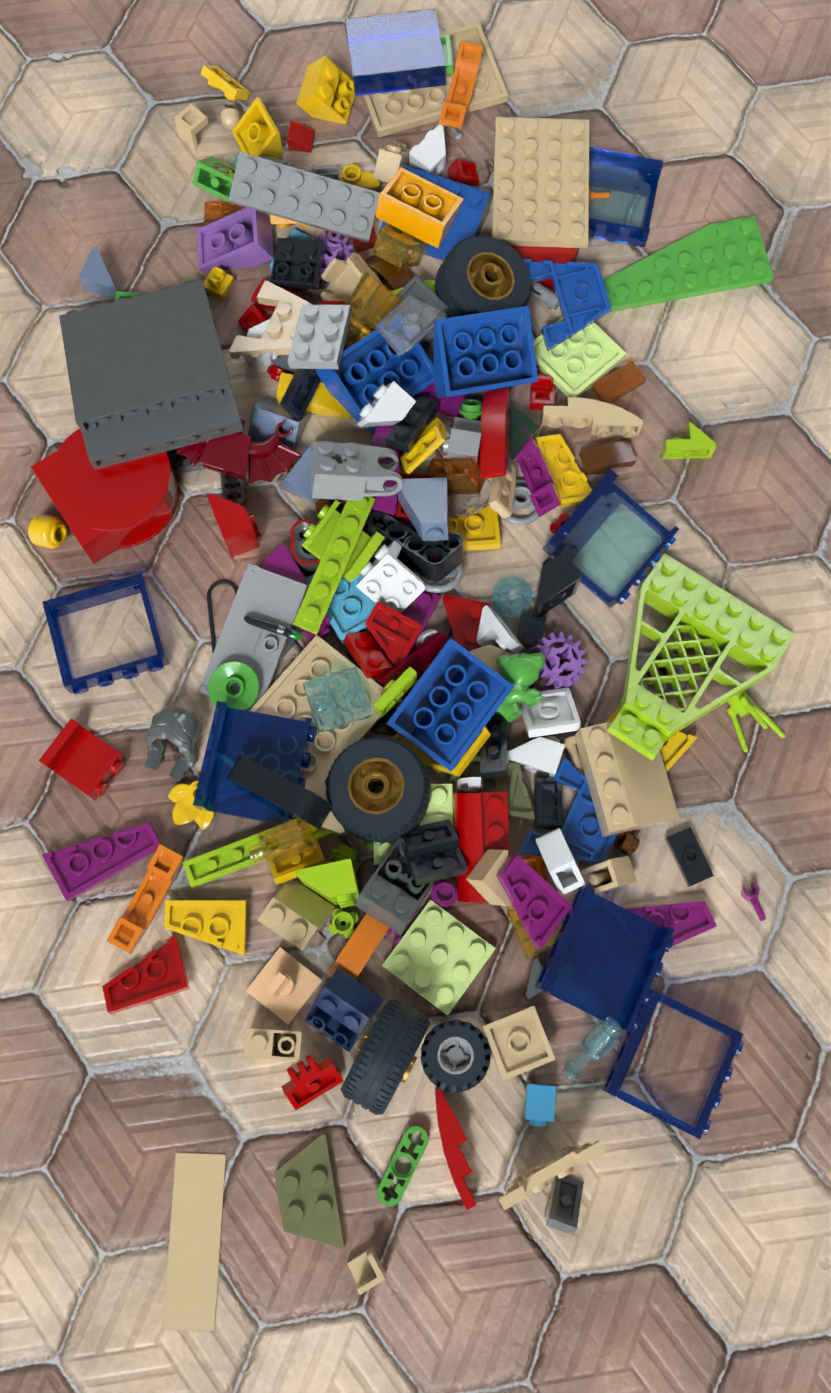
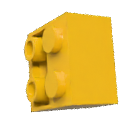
M323 56L307 66L296 104L312 118L346 124L358 84L331 60Z

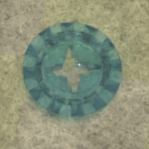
M515 577L511 579L503 578L501 582L495 585L492 592L493 606L504 616H520L529 609L532 602L531 588L525 584L524 580L520 581ZM514 588L515 595L519 596V598H515L512 606H510L509 597H505V595H509L511 589Z

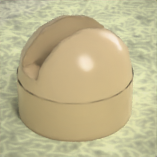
M227 108L221 112V121L226 129L233 130L240 121L239 112L236 109Z

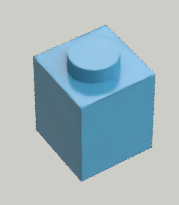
M526 1083L523 1117L530 1120V1125L546 1127L547 1121L554 1122L556 1086Z

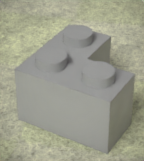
M455 417L454 425L448 426L447 439L444 441L443 446L444 454L442 463H447V473L475 477L480 452L481 421Z

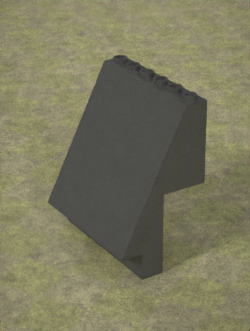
M190 280L182 285L166 286L155 292H142L135 297L127 299L118 298L111 303L95 304L87 309L71 310L66 314L59 315L75 420L82 431L88 458L95 470L244 431L202 280Z

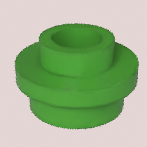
M476 399L463 400L462 405L459 407V413L464 415L466 419H477L478 416L482 415V402Z

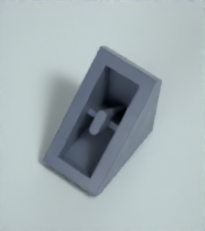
M95 247L91 249L79 279L85 291L114 300L116 288Z

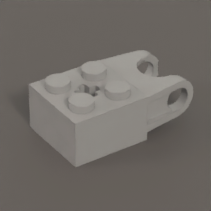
M312 441L309 461L312 498L363 501V497L391 496L398 493L403 485L401 476L394 472L399 463L397 453L388 448L363 444ZM384 457H391L393 462L381 464L380 460ZM387 480L397 482L393 487H385L383 485Z

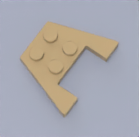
M264 281L257 295L259 304L275 306L276 309L260 339L236 336L228 351L232 359H240V355L251 354L253 358L261 357L262 353L272 352L275 353V356L289 355L302 305L313 304L269 281Z
M596 1141L593 1144L589 1142L582 1146L578 1144L564 1147L517 1174L509 1184L510 1187L503 1192L504 1195L499 1197L503 1209L506 1210L527 1198L526 1192L530 1190L533 1193L543 1190L549 1185L547 1180L557 1175L560 1179L574 1171L572 1166L578 1162L584 1165L605 1153L606 1151L601 1142Z

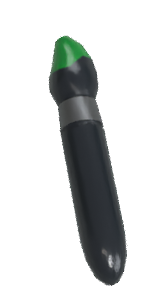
M254 615L243 617L245 622L252 626L283 635L288 639L299 640L303 638V634L292 627H286Z

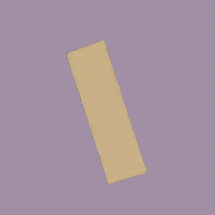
M176 1153L163 1329L215 1331L226 1154Z

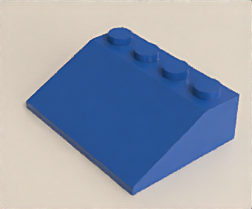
M402 164V168L446 189L464 200L449 234L439 248L382 221L378 239L444 261L458 242L468 237L479 236L489 212L491 193Z
M529 306L434 320L433 374L437 398L538 382Z
M401 313L344 350L339 369L316 370L317 375L329 393L357 422L361 419L359 413L368 403H373L376 399L373 395L382 384L386 386L394 381L413 397L435 382L433 364Z
M450 638L386 722V725L451 772L514 688V685Z

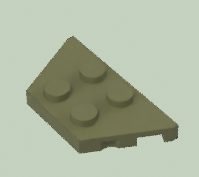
M475 756L460 777L452 775L449 778L447 784H453V793H471L458 792L457 780L467 777L482 778L480 774L481 757ZM509 762V776L482 779V792L507 791L508 817L535 821V815L520 764Z
M324 1133L274 1172L283 1231L342 1249L345 1248L327 1135Z

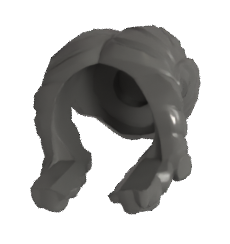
M168 706L152 717L151 726L145 735V741L148 745L145 768L152 771L157 770L160 766L162 752L164 751V745L160 739H168L178 746L182 752L169 776L181 781L190 767L192 768L196 765L195 743L203 732V724L197 719L195 713L178 706Z

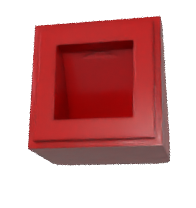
M290 121L287 137L288 149L311 153L315 131L295 121Z
M455 159L447 170L449 180L468 186L480 183L475 163Z
M251 304L237 322L248 333L250 328L271 319V317L262 307Z

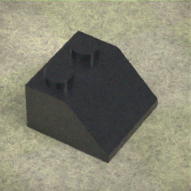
M564 553L557 557L552 555L542 563L532 616L542 617L576 593L581 575Z

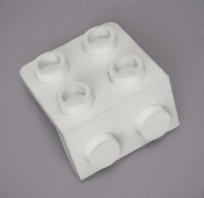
M394 540L388 547L383 545L375 554L376 559L372 563L368 561L360 573L361 577L356 587L375 603L378 601L401 613L425 590L426 584L397 559L402 546Z

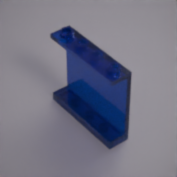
M435 9L345 19L355 96L446 85V65Z
M217 701L193 806L199 810L292 827L293 820L297 821L298 817L234 783L227 776L241 754L305 788L306 779L302 777L304 768H309L311 753L308 752L310 742L314 743L317 733V727H314L312 719L306 717L305 721L241 710L231 708L227 702Z
M586 885L581 886L575 894L571 903L572 907L563 921L535 984V988L622 1031L631 1033L632 1029H636L640 1023L642 1015L639 1012L643 1003H647L651 997L652 988L650 986L654 977L657 978L662 971L663 962L661 960L664 953L668 952L673 945L674 937H672L675 929L661 927L595 894L594 889Z

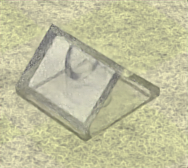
M409 295L376 324V328L396 354L401 356L412 349L434 329V320L444 319L446 314Z

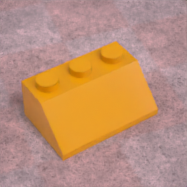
M400 167L380 193L375 217L439 248L449 234L464 199Z

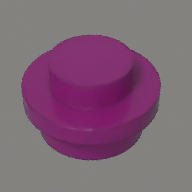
M448 880L438 881L432 887L431 898L438 906L449 907L457 900V888Z

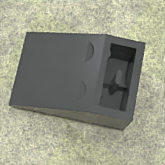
M398 838L361 891L355 906L399 935H402L435 881L415 885L403 853L400 838Z

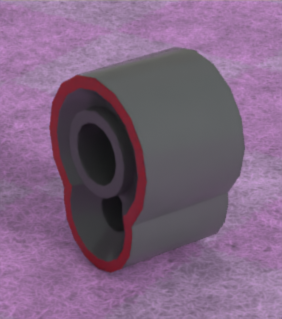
M300 520L294 523L290 530L292 540L290 546L291 553L300 571L304 574L313 575L321 560L301 546L306 540L303 534L312 522Z

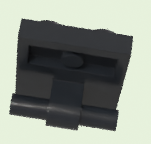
M278 238L270 282L278 287L292 288V290L323 289L324 280L320 279L326 248L324 240Z

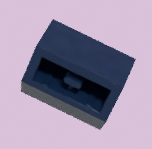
M338 968L323 987L304 1021L350 1052L384 999Z

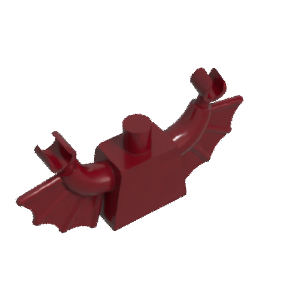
M241 419L242 427L244 428L245 420ZM285 422L277 424V433L271 435L264 442H251V436L238 432L176 449V453L185 456L192 466H195L199 461L202 468L244 481L247 479L249 464L248 482L250 484L259 480L272 482L276 475L283 472L289 473L292 462L302 456L300 452L280 442L282 437H289L292 434V428L286 434L281 433L280 429Z

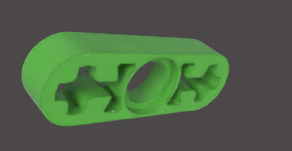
M419 1125L410 1126L405 1131L378 1186V1199L385 1206H394L400 1202L428 1145V1133ZM419 1131L424 1142L422 1145L416 1144L413 1152L418 1153V1156L414 1158L410 1153L401 1151V1148L405 1146L408 1149L411 1144V1139L408 1138V1135ZM400 1157H406L411 1162V1169L405 1174H401L395 1169V1162ZM391 1172L396 1178L405 1180L402 1185L398 1181L395 1187V1192L398 1194L397 1197L391 1196L388 1200L385 1198V1192L382 1188L384 1186L390 1187L393 1178L388 1177Z

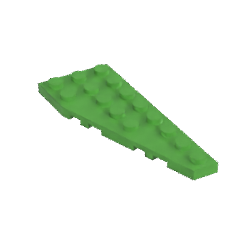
M752 216L709 224L604 279L603 282L611 305L610 312L771 283L774 276L756 218Z

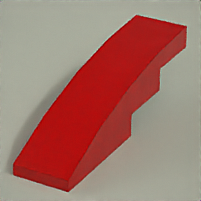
M508 388L484 392L480 440L481 479L501 477L507 474L510 439L508 436L510 416L508 413L510 393Z
M437 1088L435 1089L436 1113L444 1155L456 1189L466 1210H469L477 1204L463 1177L472 1173V1170L459 1147L460 1144L468 1139L441 1089Z

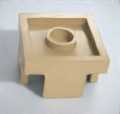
M353 252L346 261L337 258L331 261L321 275L324 281L331 283L320 296L323 300L347 302V305L351 306V316L359 321L385 286L363 258Z
M535 1006L482 1026L492 1057L503 1081L556 1060Z

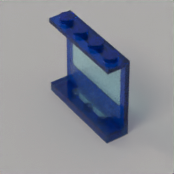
M589 147L590 192H610V198L590 201L588 238L594 237L609 242H620L634 247L646 246L663 161Z
M611 469L542 548L550 556L554 555L557 557L564 553L581 575L580 582L610 608L617 603L622 605L630 596L628 592L632 585L636 587L646 576L643 572L648 566L650 568L655 566L661 559V556L658 554L663 548L665 550L670 548L676 541L674 535L679 530L678 527L674 526L668 531L614 484L613 481L618 475Z

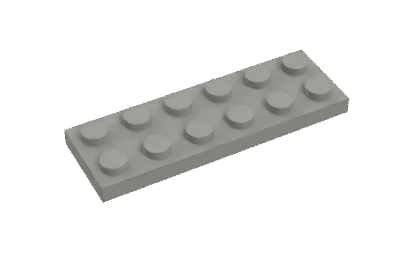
M239 152L228 201L235 205L369 242L380 193Z

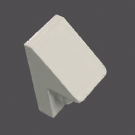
M486 605L482 609L477 643L482 647L489 644L495 646L498 643L505 651L510 649L515 654L519 653L524 648L499 614Z

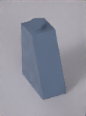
M447 477L402 479L403 486L397 493L398 501L422 541L448 540Z

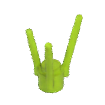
M746 691L728 701L730 708L727 712L732 718L737 736L745 753L748 752V747L737 718L738 714L741 718L751 714L763 729H767L769 725L781 738H785V734L756 705Z

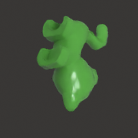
M541 652L533 654L517 653L511 656L502 654L497 657L496 663L502 671L503 678L514 685V688L496 710L509 723L522 715L523 712L519 707L521 703L524 702L532 708L544 699L538 690L534 688L529 689V686L538 680L540 669L545 663V657Z

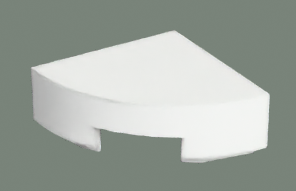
M481 777L458 779L457 791L482 792L483 780Z

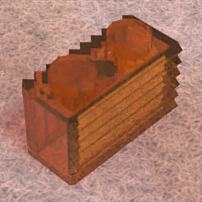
M451 457L449 459L437 458L436 460L433 458L425 474V478L447 477L448 494L451 495L480 494L485 479H481L480 468L472 457L469 459L468 457L465 459L463 457L461 459L459 457L457 459L455 457L453 459Z

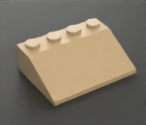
M612 722L579 729L574 737L602 837L680 819L660 751L653 761L607 732Z

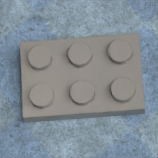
M302 305L288 358L289 367L292 369H339L352 315L351 306Z

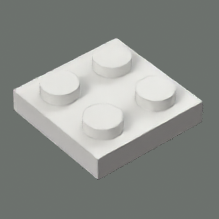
M569 687L540 691L544 699L532 708L524 702L519 705L523 712L522 716L529 738L578 731L581 728V721Z

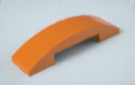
M461 41L447 100L444 101L440 115V125L462 129L474 93L484 45Z
M159 844L147 866L148 871L123 917L120 916L106 940L107 942L129 954L133 952L165 900L184 856Z
M366 913L327 976L331 978L336 970L340 968L357 980L383 940L389 927Z

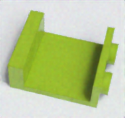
M337 500L330 506L325 504L317 515L320 520L316 526L312 523L303 534L306 540L301 546L320 560L341 515L335 510L340 504ZM361 531L342 577L350 583L356 579L385 537L378 532H375L370 537Z

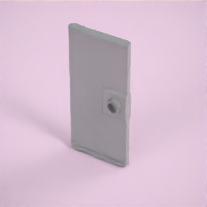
M248 563L198 691L203 695H209V679L220 665L233 661L244 663L254 670L260 686L255 703L247 709L251 710L270 688L289 639L283 635L246 623L243 617L254 615L293 628V622L309 586L264 570L253 563ZM235 684L233 686V692L238 693L240 691V685Z

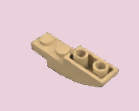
M568 397L566 406H543L541 426H548L550 428H559L561 426L584 428L590 426V435H597L601 438L621 435L625 438L639 436L643 420L631 412L606 402Z

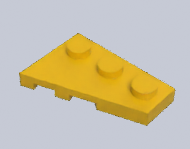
M165 900L164 928L246 956L247 901Z

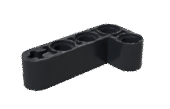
M376 511L367 517L368 535L371 537L375 532H378L385 537L378 548H381L383 545L388 547L395 540L402 546L397 559L428 580L440 581L444 579L463 561V538L460 534L451 532L448 533V540L432 543L431 541H422L417 532L384 512Z
M241 754L227 776L234 783L288 811L319 830L332 809V804L320 796Z

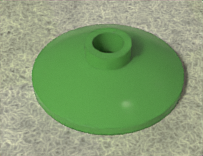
M235 661L224 663L215 669L208 683V693L212 703L219 710L230 714L241 713L249 709L255 703L260 688L259 680L254 670L244 663ZM235 684L240 685V691L238 693L233 692V686Z

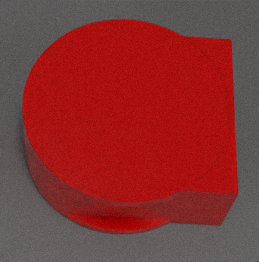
M80 428L67 437L55 453L31 466L33 472L93 564L120 548L137 546L154 538L168 525L178 505L179 483L166 451L95 470L89 461Z

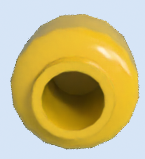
M39 514L31 520L28 526V535L33 544L54 549L58 548L65 541L67 529L61 518Z

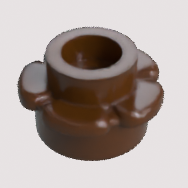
M627 831L619 835L616 848L622 851L624 855H628L630 852L634 853L637 850L640 840L636 837V831Z

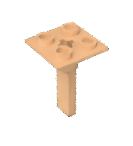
M279 947L246 992L289 1025L322 980Z

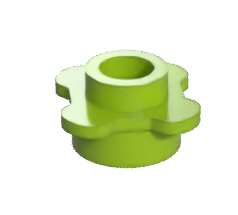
M338 845L336 849L331 851L333 855L331 857L332 861L336 862L351 858L354 867H356L357 852L353 848Z
M337 908L332 913L333 920L328 930L333 935L338 933L349 939L354 933L353 928L358 921V915L355 912L347 913ZM342 921L346 922L345 926L341 925Z

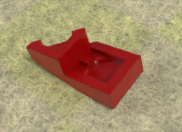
M536 364L538 382L531 383L529 410L543 411V406H554V378L551 375L545 376L539 371V366Z

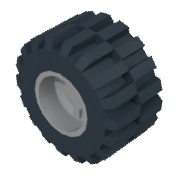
M454 1019L452 1021H444L432 1028L422 1044L420 1058L425 1075L434 1085L444 1091L464 1092L478 1085L485 1077L490 1066L491 1052L488 1041L481 1030L467 1021Z

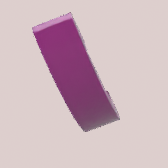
M524 425L508 435L510 439V452L519 464L531 492L529 496L537 515L541 517L561 505V499L548 464L529 428Z

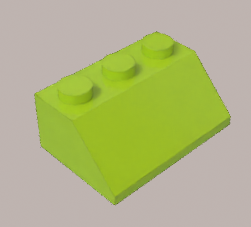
M351 858L296 870L297 877L306 887L332 904L339 905L340 908L356 905L360 891Z

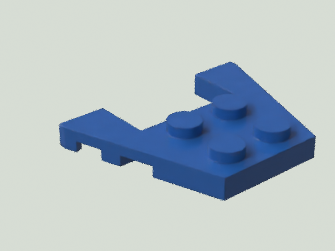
M531 259L523 260L531 283L546 279L552 280L564 322L542 327L541 333L547 351L555 348L610 313L611 305L598 264L579 262L559 264L548 260H543V262H531Z
M563 758L553 780L576 791L577 795L564 820L561 832L575 860L602 863L605 861L617 834L602 837L587 779L571 765L572 763L569 760ZM530 829L519 852L542 856L535 839L543 835Z

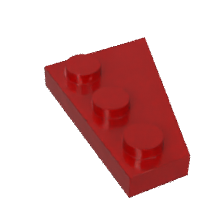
M176 935L167 940V943L156 951L153 950L147 954L146 958L138 964L129 967L102 986L107 1011L110 1015L190 989Z

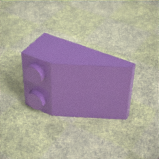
M244 208L197 229L199 270L201 272L211 271L213 267H218L222 270L250 268L274 259L270 218L263 212Z

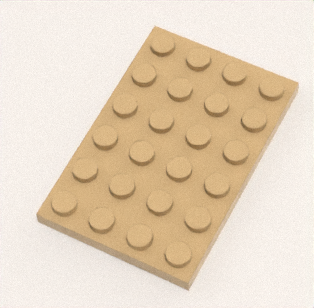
M480 22L430 35H450L453 74L461 41L484 45L468 113L508 102L509 95ZM405 42L350 57L351 66L378 138L439 121L444 101L447 100L453 74L407 77Z
M496 117L492 237L505 242L509 246L587 248L589 221V120Z
M316 635L213 753L231 768L241 754L316 793L319 784L327 782L328 772L339 753H342V750L347 749L354 742L364 739L382 718L374 711L373 704L384 694V688L372 678L367 679L358 667ZM280 808V809H281L284 813H286L290 818H292L293 820H295V818H296L295 815H293V814L289 813L288 811H286V810Z

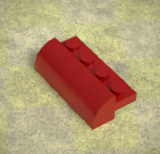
M507 791L453 793L454 830L459 838L458 847L468 866L466 874L456 876L457 901L470 903L486 902L485 898L468 882L467 878L489 849L508 850V858L510 857Z

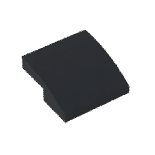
M450 819L417 826L400 835L403 853L416 886L467 873L468 866L458 847L459 838Z

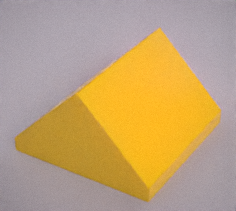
M257 97L232 130V134L243 153L272 161L283 156L280 133L261 98Z

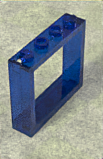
M142 573L42 602L63 685L70 693L83 694L89 691L91 687L98 685L99 687H106L112 685L115 680L122 678L126 680L138 677L139 673L148 670L149 672L160 671L165 665L170 664L148 583ZM141 593L157 655L75 679L59 617Z
M647 989L603 1091L700 1139L702 1135L707 1134L710 1128L711 1119H709L712 1109H716L721 1102L722 1093H720L723 1083H727L732 1075L733 1067H731L733 1058L734 1056L738 1057L744 1045V1042L741 1041L743 1033L656 990ZM657 1003L729 1037L693 1126L620 1090Z

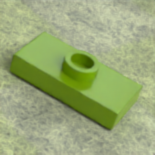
M409 667L396 681L391 680L383 689L384 694L373 704L374 711L380 717L384 716L417 682V672Z

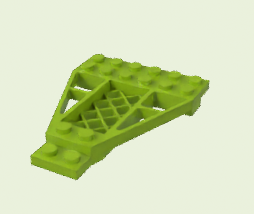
M666 553L660 558L635 596L637 599L624 695L621 699L619 713L607 730V732L652 761L659 753L665 741L675 736L678 731L764 678L767 679L795 635ZM644 602L673 620L667 632L661 633L642 621ZM688 632L691 640L682 641L680 633ZM642 633L653 640L657 647L643 668L638 671L635 666L639 636ZM672 634L674 642L666 643ZM710 646L713 654L704 655L702 647ZM694 647L696 656L687 657L685 648ZM677 649L680 658L671 659L668 650ZM661 652L663 660H654L658 653ZM728 655L757 673V675L741 684L722 672L720 665ZM715 661L714 665L709 670L707 662ZM699 663L702 672L693 673L690 664ZM682 665L685 674L676 675L673 666ZM666 667L668 676L659 677L656 668ZM649 668L651 677L642 678ZM704 679L698 688L696 680ZM711 680H716L730 689L729 692L703 708L697 709L695 707ZM688 681L691 690L681 691L679 682ZM662 683H671L674 692L664 693ZM654 684L657 694H653L645 689L644 685ZM693 697L688 706H686L684 698ZM676 699L679 708L673 707L667 703V700Z

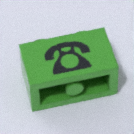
M212 156L199 160L196 165L193 185L229 202L236 168Z

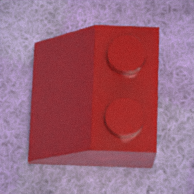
M214 494L206 495L231 558L258 548L257 538L261 537L253 513L248 515L244 506Z

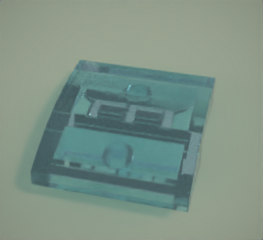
M356 666L322 675L303 683L318 733L341 728L346 723L368 719L373 715Z

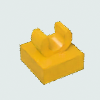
M213 267L203 284L207 293L224 300L234 285L235 279L233 276L225 273L224 270Z

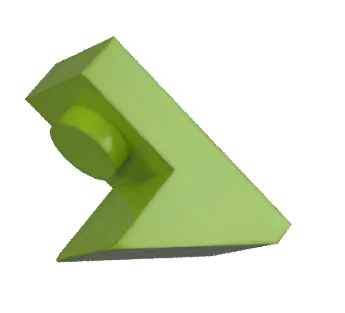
M688 422L684 433L685 439L681 437L666 439L661 450L662 459L711 458L716 449V443L693 423Z

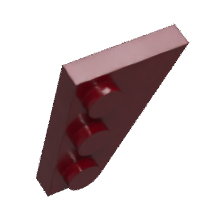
M438 631L416 647L411 655L404 660L400 659L393 664L394 667L385 674L381 673L375 679L383 686H386L391 680L396 681L411 667L417 672L418 681L450 638L443 632ZM412 686V687L407 691V693L401 698L402 701H403L404 698L407 696V694L410 692V690L413 688V686Z

